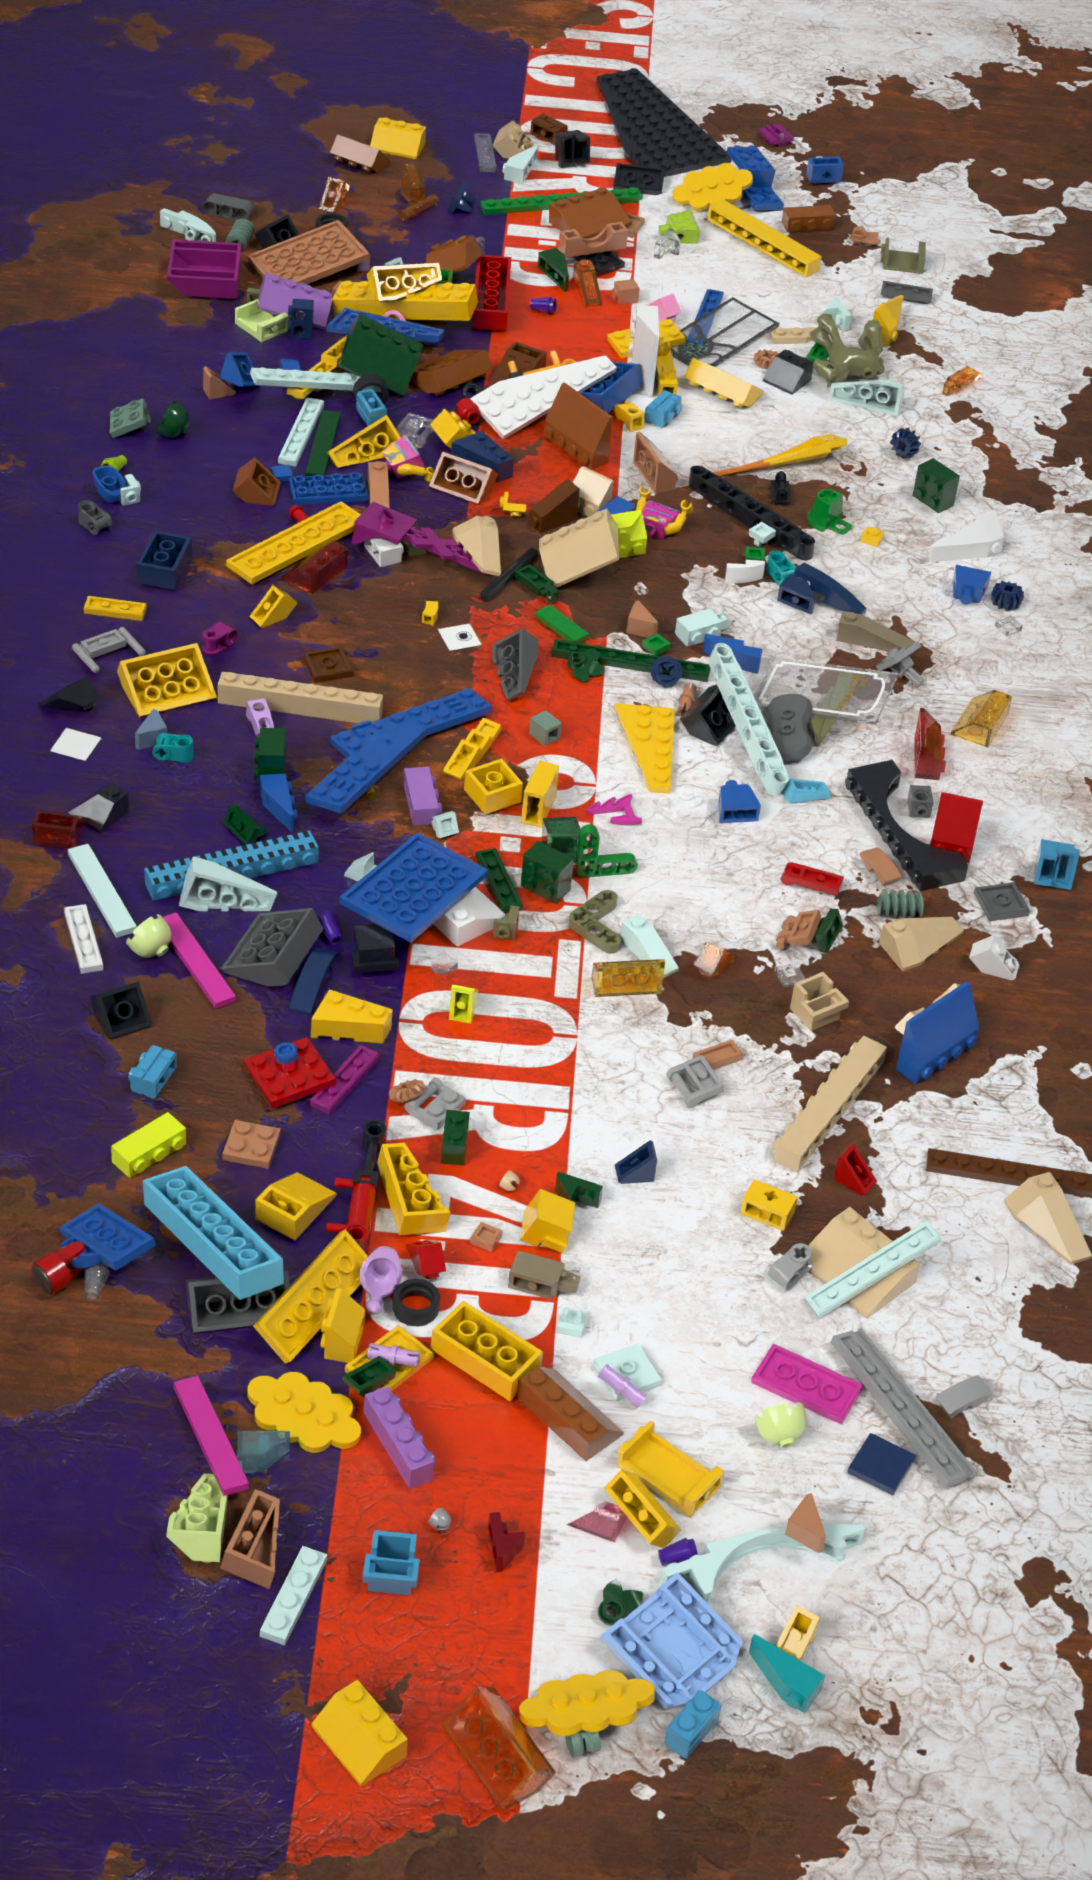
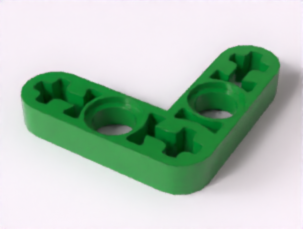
M591 824L581 827L578 833L575 861L576 870L580 877L623 875L633 873L637 869L638 863L632 853L598 855L600 836L597 827ZM586 849H593L588 854L582 853ZM605 863H612L607 868L602 867V865Z

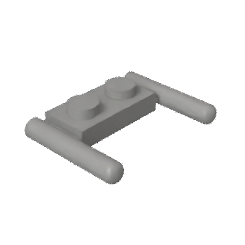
M120 627L118 631L114 629L81 641V644L75 643L72 646V650L94 673L99 672L100 668L92 658L125 647L127 643L139 656L146 654L145 649L124 627Z

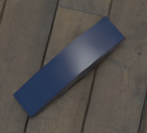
M805 562L795 568L794 575L809 581L812 591L825 596V604L840 611L854 612L860 615L866 612L867 608L850 591L821 570Z

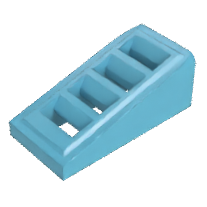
M789 779L783 790L788 803L830 798L831 795L825 783L820 781Z

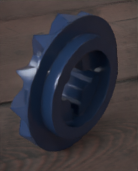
M661 657L653 662L650 674L653 681L657 682L659 686L665 685L669 687L673 684L676 685L679 679H681L682 667L672 657ZM663 669L666 671L671 670L670 677L666 674L662 675Z

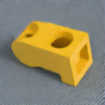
M630 401L615 405L614 412L617 419L622 420L627 425L626 429L629 432L644 429L645 413Z

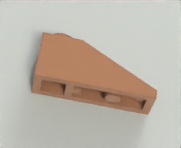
M368 462L370 504L376 502L390 508L387 462Z

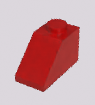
M428 1239L406 1244L417 1275L425 1276V1279L440 1277V1272L446 1271L441 1242Z

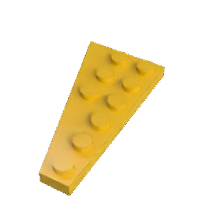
M614 703V711L619 716L620 725H623L626 739L632 753L637 758L638 767H641L642 776L649 792L670 794L675 709Z

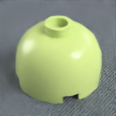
M157 914V919L150 917L142 922L132 932L135 935L132 940L128 937L126 941L131 950L141 957L151 958L156 955L160 957L168 951L169 948L167 946L171 941L172 933L168 923L161 915Z
M796 1402L797 1407H791L790 1403H784L763 1410L762 1417L756 1414L754 1419L760 1436L771 1444H780L781 1448L795 1445V1440L802 1436L806 1428L807 1419L804 1405Z

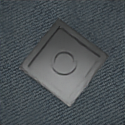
M1015 882L975 887L974 894L989 922L1029 916L1030 910Z

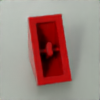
M850 1144L838 1157L834 1180L860 1195H866L877 1180L855 1144Z

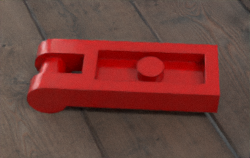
M794 862L786 864L785 872H783L780 878L781 882L785 885L796 884L838 896L844 880V876Z

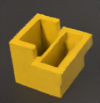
M540 1189L524 1210L520 1240L537 1247L541 1243L545 1247L564 1253L567 1249L568 1237L572 1232L575 1202Z

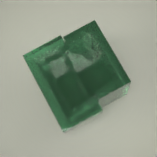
M577 817L543 818L542 841H540L574 858L573 863L576 861L578 833L580 830Z

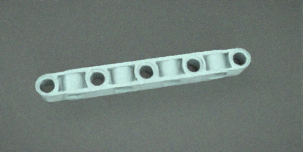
M717 643L708 659L714 679L765 790L770 795L779 796L789 781V775L782 757L731 648L727 644Z

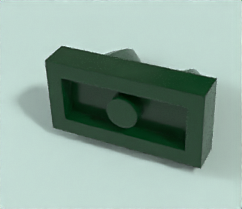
M230 805L223 823L245 845L255 843L257 838L264 836L268 832V829L257 825L253 818L245 814L237 805Z
M830 908L826 917L820 919L818 929L811 942L818 944L820 952H828L843 928L839 909Z

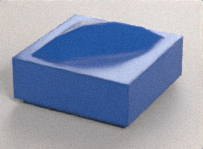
M290 465L271 466V473L280 482H289V478L293 477Z

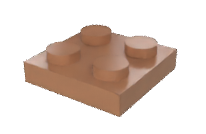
M234 1120L222 1154V1160L269 1169L281 1135V1128Z

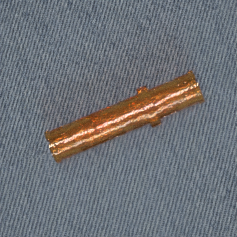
M432 194L415 204H409L407 208L399 211V218L405 221L410 217H416L420 212L438 204V197Z

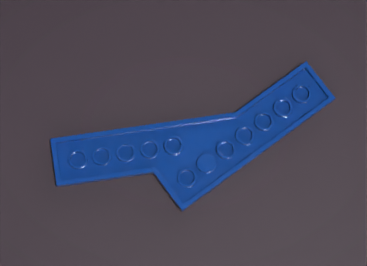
M471 688L463 689L461 692L435 701H429L417 707H411L409 710L394 713L391 716L374 722L367 720L352 725L351 730L331 736L330 744L347 759L305 796L306 803L342 814L427 735L492 713V705Z

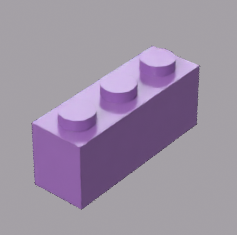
M429 767L404 768L403 785L413 826L431 825L433 817L442 814L441 803L437 802L439 800L438 789H434L435 776L431 775Z

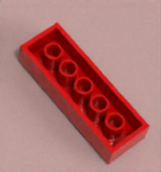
M481 255L477 259L475 285L478 304L473 312L472 328L507 331L512 257Z

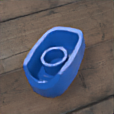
M101 466L93 469V481L101 497L108 503L119 502L121 500V488H124L126 484L122 475L112 466Z

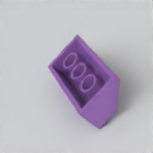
M265 273L259 289L257 309L275 315L288 314V306L292 305L293 299L314 300L313 327L325 330L332 304L331 293L326 290L312 288L310 285L297 283L291 279L278 277L275 274Z

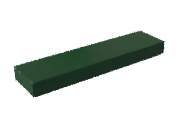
M497 849L476 851L475 858L478 864L488 869V875L485 879L499 909L503 913H509L510 906L512 905L519 906V911H522L523 904Z

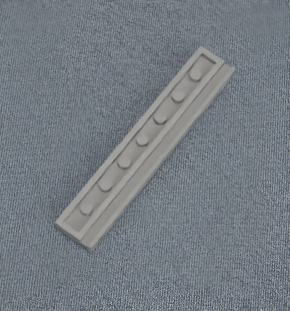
M859 1328L856 1332L852 1330L834 1335L830 1343L943 1486L947 1488L965 1482L968 1478L974 1479L977 1471L863 1329Z

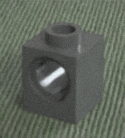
M910 785L907 798L910 817H931L933 807L931 786Z

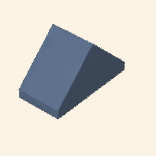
M153 709L135 732L136 749L141 750L157 745V736L161 733H167V727L158 710Z

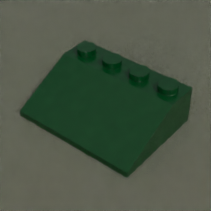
M359 313L350 324L338 366L359 377L367 374L379 375L385 380L388 391L403 397L418 363L423 344Z

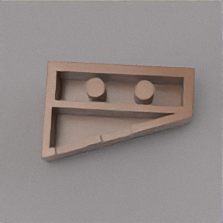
M255 1489L225 1550L220 1569L270 1589L275 1574L280 1499Z

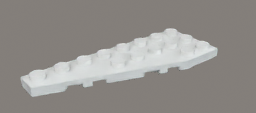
M605 355L499 381L470 399L478 405L480 415L504 440L549 413L562 383L565 382L577 392L582 393L615 373L617 367Z

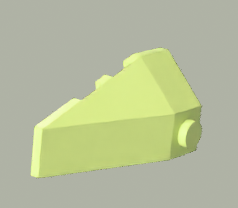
M204 1473L191 1489V1495L187 1500H182L177 1512H173L170 1515L167 1527V1537L193 1561H202L204 1563L220 1562L228 1495L223 1496L214 1474Z

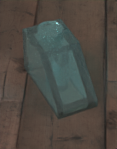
M238 1431L237 1459L243 1472H264L290 1451V1431Z

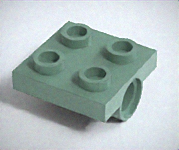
M143 398L110 411V434L113 438L151 423L150 415L146 410L147 404Z

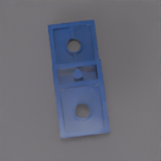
M739 145L727 147L726 153L737 165L738 170H748L753 176L752 185L745 189L743 194L744 199L752 209L783 210L784 203L771 188L776 170L760 150L753 145L748 147Z

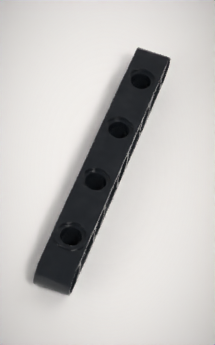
M699 465L691 467L688 485L692 490L750 528L763 522L776 530L775 537L770 539L771 542L800 560L807 561L812 559L815 539L705 467Z

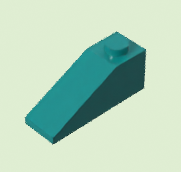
M754 1634L751 1639L749 1654L780 1698L790 1707L806 1713L821 1692L825 1675Z

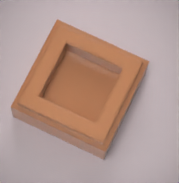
M480 1222L470 1237V1244L492 1252L501 1239L503 1231Z

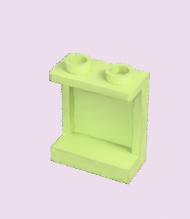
M258 299L235 308V324L261 342L288 331V314L282 313L276 316L275 314L257 309Z

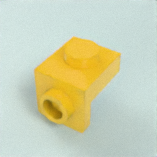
M505 492L504 496L500 497V508H503V513H508L511 517L526 515V504L508 503L509 492Z

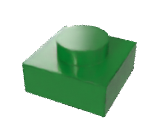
M746 547L745 562L746 560L765 561V548Z
M657 633L644 639L642 647L657 656L670 650L671 643Z

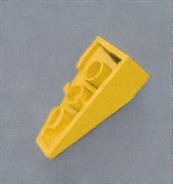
M439 263L375 266L367 273L370 292L378 302L395 301L442 280Z
M902 295L894 297L893 300H887V303L882 302L874 310L873 320L880 323L882 345L887 347L892 342H895L898 336L897 328L904 297Z

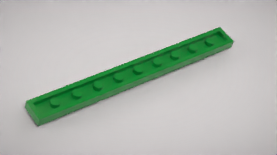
M631 187L629 189L609 190L620 204L643 201V195L639 188ZM587 191L546 196L536 195L534 197L521 196L519 198L497 200L488 199L481 201L480 207L484 215L549 210V204L557 200L570 198L571 196L581 195Z

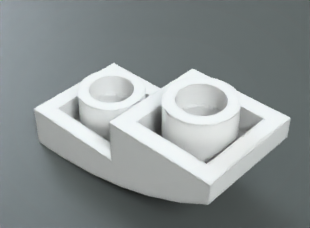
M746 560L745 564L727 563L725 583H747L763 579L765 561Z

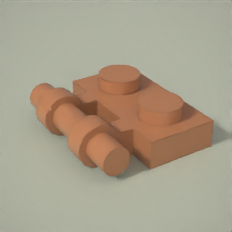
M820 911L799 912L797 918L789 915L783 921L781 926L782 932L778 933L776 947L782 950L788 943L791 947L811 944L822 917Z

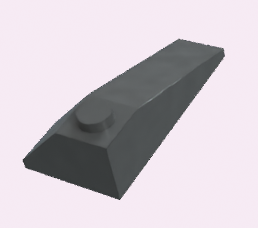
M523 628L493 644L492 660L494 665L497 666V674L502 680L501 686L508 701L525 693L538 657V639Z

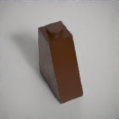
M569 479L561 483L531 508L529 518L531 526L540 533L576 520L580 488Z

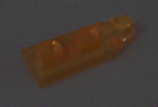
M969 366L964 367L947 377V381L943 385L942 394L949 396L954 391H961L981 379L982 373Z

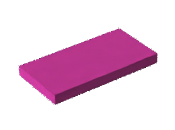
M774 1343L751 1379V1383L794 1403L800 1402L805 1408L841 1425L863 1389V1384Z

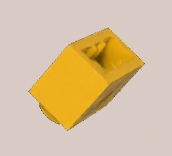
M754 1179L743 1197L740 1214L784 1231L795 1213L798 1196Z

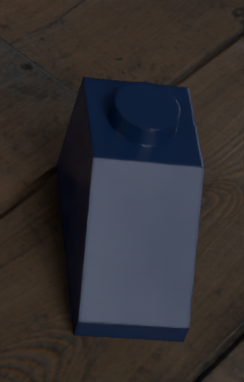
M790 574L779 585L777 601L812 614L815 595L806 580Z

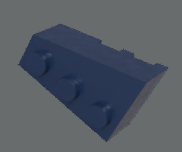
M483 431L452 441L451 455L493 469L498 473L496 482L513 477L514 458Z

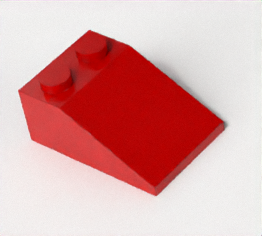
M941 792L930 845L944 850L959 852L966 863L969 864L983 800Z

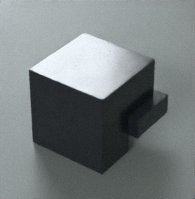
M579 130L555 133V159L558 160V166L565 168L576 166V163H590V137Z
M377 924L354 926L352 962L355 973L399 969L400 963L392 932Z

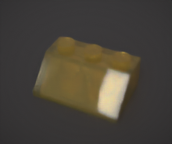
M991 690L972 698L950 735L988 748L1009 714L1012 696L1001 691Z
M665 959L593 963L591 980L595 997L661 994Z

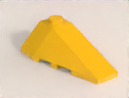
M385 415L327 453L337 468L384 458L382 452L392 442H396L401 437L389 417Z

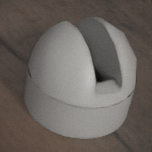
M440 1507L431 1515L428 1524L438 1531H445L450 1526L451 1516L444 1508Z

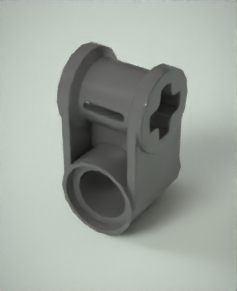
M82 501L79 503V523L93 535L98 534L104 528L112 527V520L109 514L100 509L94 502Z

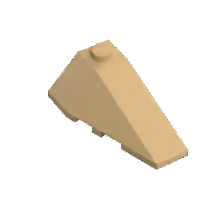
M476 516L454 527L452 533L457 544L464 546L463 551L472 555V561L483 573L500 576L499 537L495 520L489 516Z
M953 917L905 918L883 924L879 944L902 971L922 965L926 958L930 955L934 956L942 946L950 944L961 936L964 930Z
M1050 1172L1029 1177L1004 1199V1203L1013 1217L1022 1224L1024 1222L1028 1225L1036 1237L1041 1236L1050 1244L1049 1247L1070 1265L1092 1258V1254L1066 1197Z

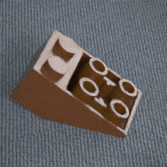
M515 341L505 352L489 381V385H494L499 381L508 379L511 373L508 366L510 361H514L517 371L522 370V373L546 367L547 352Z

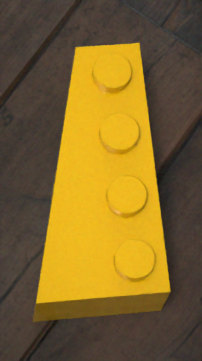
M382 1144L377 1165L399 1235L446 1232L451 1212L447 1206L444 1207L440 1202V1195L437 1191H433L429 1185L428 1177L426 1174L421 1173L418 1168V1162L406 1144Z

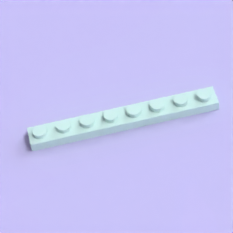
M251 368L250 371L255 385L353 391L354 383L360 378L355 374L283 370L279 368ZM368 386L363 389H373L375 392H381V388L378 386Z

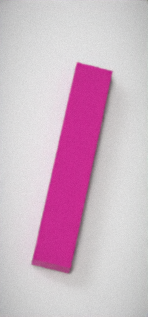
M177 912L164 916L163 918L170 926L172 933L170 945L214 1008L217 1009L236 1002L235 994Z
M195 1376L175 1381L174 1390L223 1496L248 1490L249 1482L199 1377Z

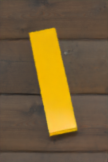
M482 718L477 728H472L466 740H461L444 767L443 773L462 780L465 777V771L474 768L501 731V725Z

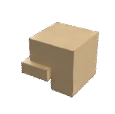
M824 972L794 983L790 1009L810 1031L840 1019L841 1011L849 1006L848 999L837 988L833 989L834 982Z

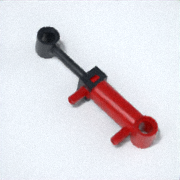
M379 1120L367 1121L363 1126L362 1144L363 1148L367 1151L364 1170L355 1169L354 1179L335 1178V1187L353 1189L347 1225L337 1223L326 1224V1232L340 1233L346 1229L365 1253L368 1250L374 1205L379 1188V1172L373 1171L376 1153L380 1152L381 1145L386 1144L387 1128Z

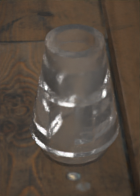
M101 1262L85 1268V1298L89 1300L99 1299V1295L109 1276L108 1266L105 1263Z

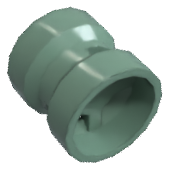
M580 1730L574 1735L565 1736L567 1748L572 1758L580 1757L587 1751L595 1753L601 1750L598 1732Z

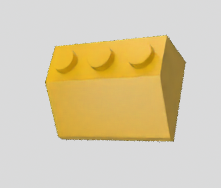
M379 118L374 127L370 146L386 154L417 159L425 145L426 127L420 124L394 121L389 118Z
M358 1680L335 1693L311 1723V1727L361 1787L407 1756L408 1739Z

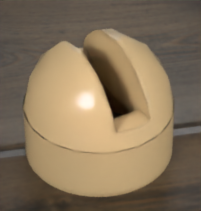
M509 1170L502 1178L499 1186L507 1191H514L516 1188L513 1184L519 1185L520 1179L514 1172Z

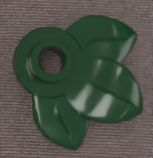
M598 651L573 652L567 659V665L573 670V676L581 682H588L590 676L598 677L605 673V669L597 661L601 656V653Z
M617 1579L609 1582L603 1589V1601L598 1607L600 1620L604 1624L612 1626L621 1618H626L641 1605L643 1592L638 1590L623 1591ZM607 1610H612L615 1616L608 1615Z

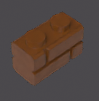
M541 114L531 121L530 133L554 145L555 133L568 131L566 124L545 114Z

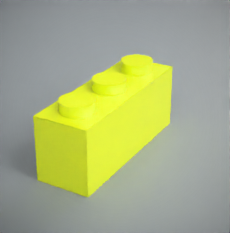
M167 1112L112 1145V1163L129 1178L142 1173L149 1166L163 1160L172 1152L180 1150L186 1145V1128Z

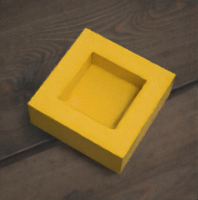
M867 526L861 535L860 542L878 547L884 538L885 531Z

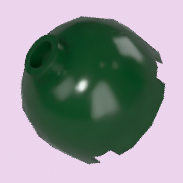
M176 401L171 402L162 417V424L159 423L156 433L168 439L177 438L182 433L186 434L190 427L188 423L189 414L186 408Z

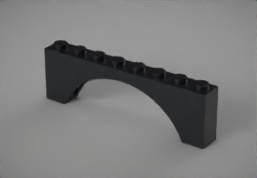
M893 760L848 769L847 778L845 779L847 790H850L856 803H859L865 816H868L874 829L882 836L884 843L889 846L893 856L898 859L902 869L907 872L911 882L916 885L919 891L965 881L968 864L959 852L936 848L917 840L903 830L891 815L887 799L899 787L901 771Z

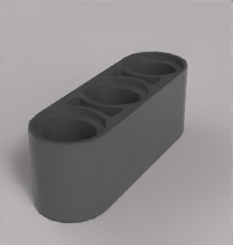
M216 193L211 194L203 204V209L207 214L231 220H248L255 209L253 203L248 200Z

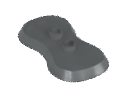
M801 694L777 696L771 700L766 709V717L771 725V735L783 762L804 758L810 753L813 746L812 739L807 731V722L812 713L813 706L811 701Z

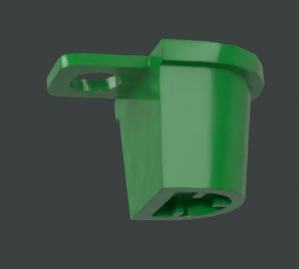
M832 489L820 490L816 495L812 508L807 513L809 525L821 532L828 528L841 535L850 531L852 524L840 519L843 516V494ZM836 525H844L846 528L839 529Z

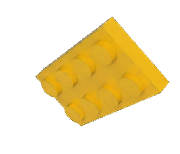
M671 319L659 322V342L662 348L667 346V342H670V346L685 343V336ZM631 328L607 334L608 342L621 359L631 356V353H629V342L633 343V338H630Z

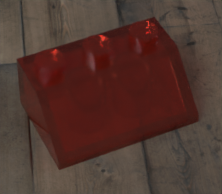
M331 541L319 547L282 576V580L314 594L348 567V548L335 541Z
M920 708L914 735L915 778L939 780L941 772H945L946 761L942 760L945 756V747H942L944 746L945 734H941V725L925 708Z

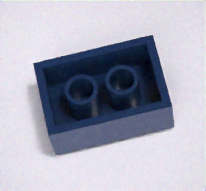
M154 530L137 562V583L175 590L192 557V537Z

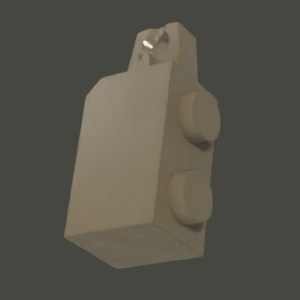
M518 1251L509 1272L508 1288L552 1299L557 1296L558 1291L576 1293L581 1276L564 1270L565 1263Z

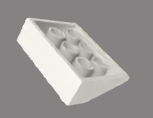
M637 305L636 312L632 313V323H635V325L631 327L630 338H633V343L629 342L631 358L628 357L627 363L640 364L644 383L640 387L648 396L653 397L659 344L658 306Z
M475 887L435 921L433 925L458 947L492 930L494 919L504 920L505 913Z

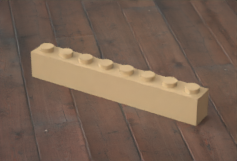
M222 672L218 682V703L247 707V701L265 698L269 710L352 723H361L367 720L374 722L380 720L382 716V694L232 672ZM257 705V706H254L253 708H255V709H261L262 706Z
M863 1036L858 1043L854 1042L849 1054L841 1058L838 1068L832 1069L826 1083L822 1082L817 1094L809 1098L806 1108L799 1110L794 1123L788 1124L782 1138L778 1137L773 1145V1150H775L773 1160L798 1172L883 1065L887 1047L866 1036Z

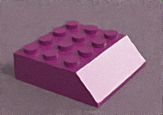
M172 240L167 280L184 296L237 299L241 269V243Z

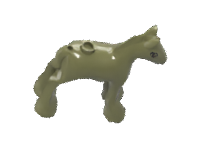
M824 313L818 317V327L811 332L810 336L816 344L827 351L829 361L816 358L812 367L824 381L828 382V388L835 381H844L847 376L872 378L884 373V361L879 357L883 347L881 325L878 321H869L864 326L863 334L858 339V344L863 349L861 350L856 347H846L843 344L832 315Z

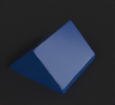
M228 352L226 354L220 379L240 387L261 386L255 385L250 375L251 368L254 367L247 352Z

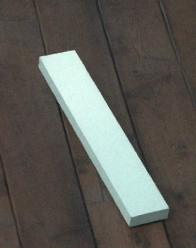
M306 398L278 457V464L297 466L324 407L323 400Z
M89 844L68 849V856L115 937L118 938L131 934L137 926Z
M926 1220L805 1296V1299L820 1319L942 1242L941 1237L929 1221Z

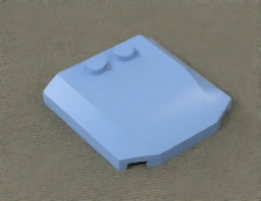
M678 1572L662 1584L654 1595L626 1618H621L606 1630L600 1638L637 1679L648 1680L654 1685L655 1698L665 1709L684 1706L692 1700V1697L698 1690L707 1693L733 1670L743 1640Z

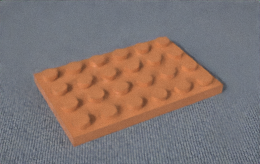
M336 220L247 255L250 264L262 278H264L265 273L275 274L278 277L291 279L306 285L341 270L348 269L356 264L363 263L370 259V254L339 220Z

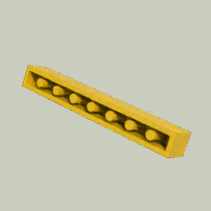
M723 199L709 205L708 221L804 277L819 271L822 258L819 254Z

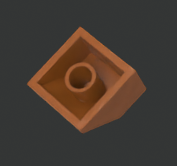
M254 457L239 468L233 491L245 503L273 506L276 502L281 482Z

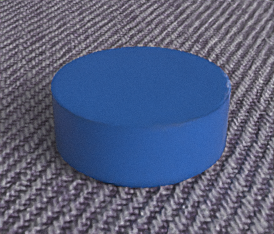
M292 1043L277 1045L274 1049L275 1060L285 1065L295 1062L298 1058L297 1047Z

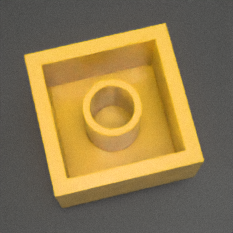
M503 759L465 771L464 790L484 814L521 802L523 783Z

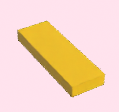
M88 596L84 606V613L143 621L147 603Z

